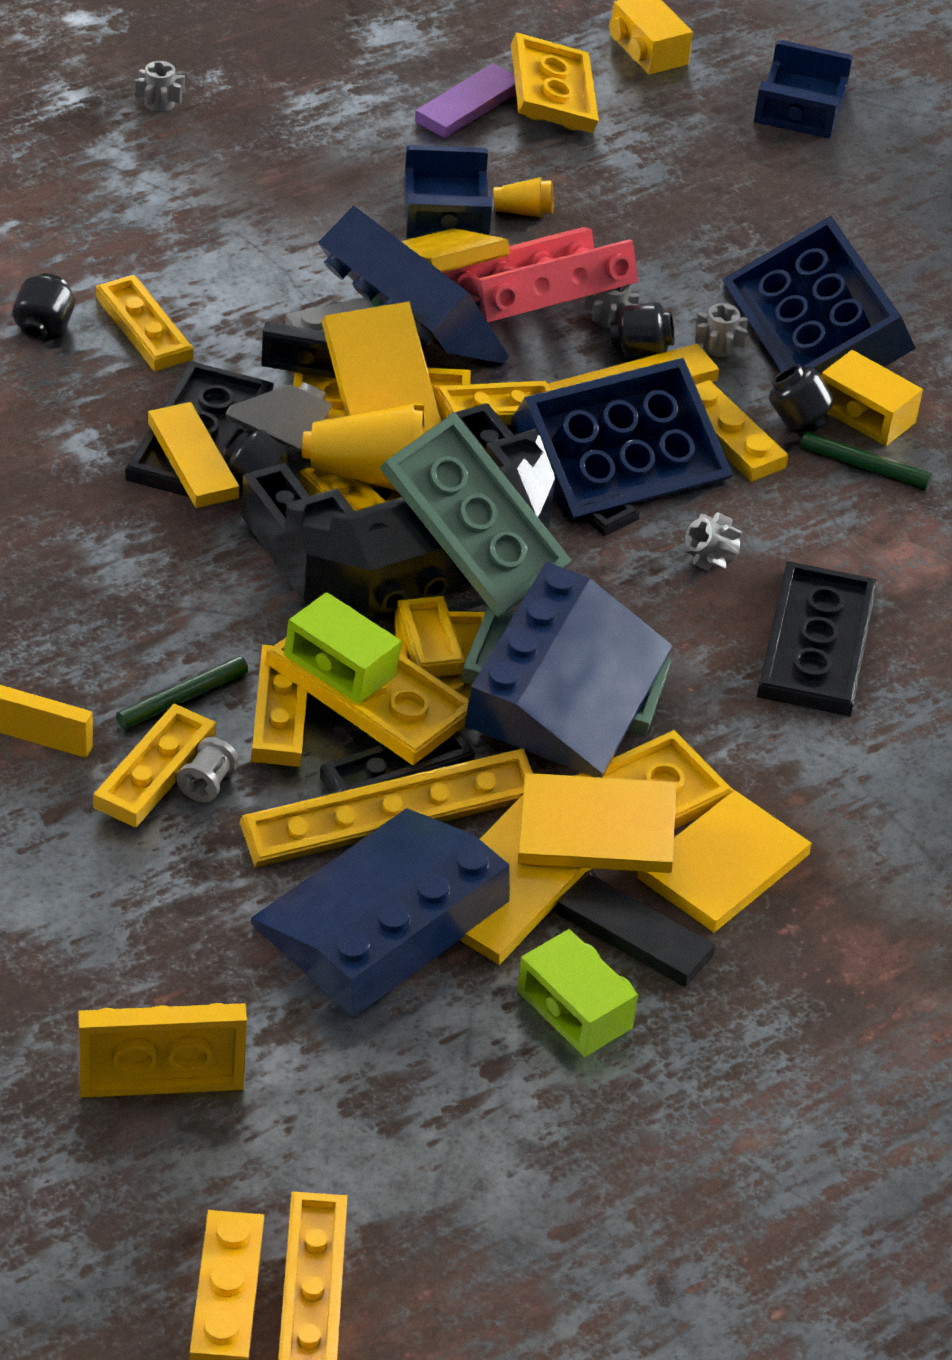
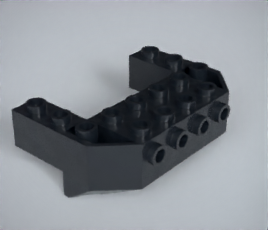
M488 403L455 412L548 530L555 476L540 434L536 429L513 435ZM286 463L243 475L242 518L303 603L311 604L327 592L367 619L396 611L398 600L437 597L472 586L403 497L354 511L338 488L310 496Z

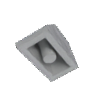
M303 382L300 388L290 384L229 406L226 418L253 432L258 430L265 431L281 445L302 454L303 431H312L313 422L326 420L332 404L325 401L327 393Z

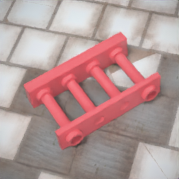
M587 227L509 246L510 254H507L508 256L443 273L465 289L474 302L480 301L482 314L487 322L638 283L633 241L625 240L595 248L592 229Z

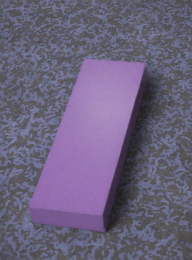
M492 63L415 111V122L445 139L516 95L514 74Z

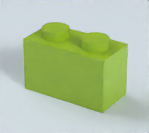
M326 592L288 620L284 656L359 705L396 677L402 641Z
M570 929L521 956L517 992L584 1057L633 1028L638 994L635 992L632 984L625 977L617 975L600 958L593 946L584 943Z

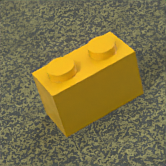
M662 0L614 1L612 18L609 21L610 35L649 75L689 64L693 31Z
M849 351L822 372V378L834 395V404L828 414L884 446L889 445L916 423L923 389L856 351Z

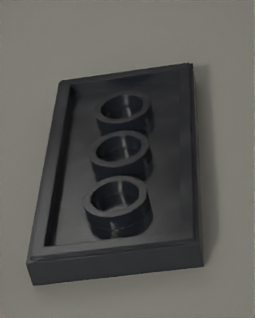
M190 361L162 408L191 402L219 452L224 457L229 447L241 433L246 431L251 434L252 432L226 418L229 406L273 391L274 383ZM150 427L125 468V480L189 497Z
M787 561L757 697L851 716L877 579Z

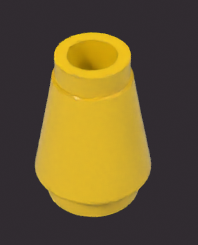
M538 177L503 185L502 187H494L495 212L543 218V214H553L552 180L542 181V178Z

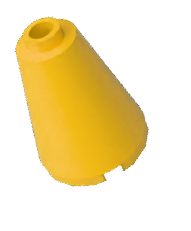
M414 403L313 422L312 431H303L302 458L310 459L311 468L397 491L380 467L386 460L423 435L422 427H425L424 404Z

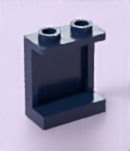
M778 40L775 46L773 63L766 82L762 81L759 87L754 122L830 139L847 91L853 60L852 55Z
M408 145L406 147L404 194L407 238H416L452 228L490 235L492 197H488V150L486 148Z

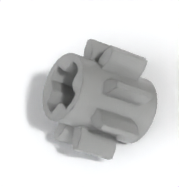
M153 61L146 65L145 70L140 69L138 71V79H135V97H145V106L147 108L163 112L172 109L175 103H181L182 94L185 93V76L175 75V67L171 63Z
M632 284L589 295L585 298L584 310L593 311L592 320L599 326L610 329L611 322L618 321L619 311L622 307L638 304L639 294L631 293Z
M718 303L712 305L708 310V314L698 313L695 342L703 343L704 350L712 356H729L734 352L735 346L739 348L745 347L748 318H740L739 310L730 304Z
M719 512L713 518L702 513L699 519L689 525L685 534L686 547L684 552L694 556V565L707 571L710 570L712 565L724 570L726 569V564L731 563L737 557L740 550L739 537L742 535V531L731 526L733 519Z

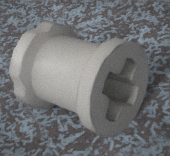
M216 737L204 738L197 746V756L191 763L185 764L177 774V784L181 791L197 802L207 803L214 800L219 794L220 782L225 776L231 775L238 767L239 757L237 752L224 740Z

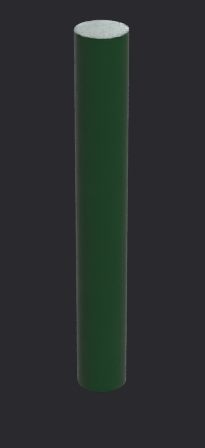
M805 432L801 442V449L927 490L932 477L930 472L809 432Z
M239 655L116 713L118 724L123 730H127L167 711L173 704L180 705L248 673L247 662Z

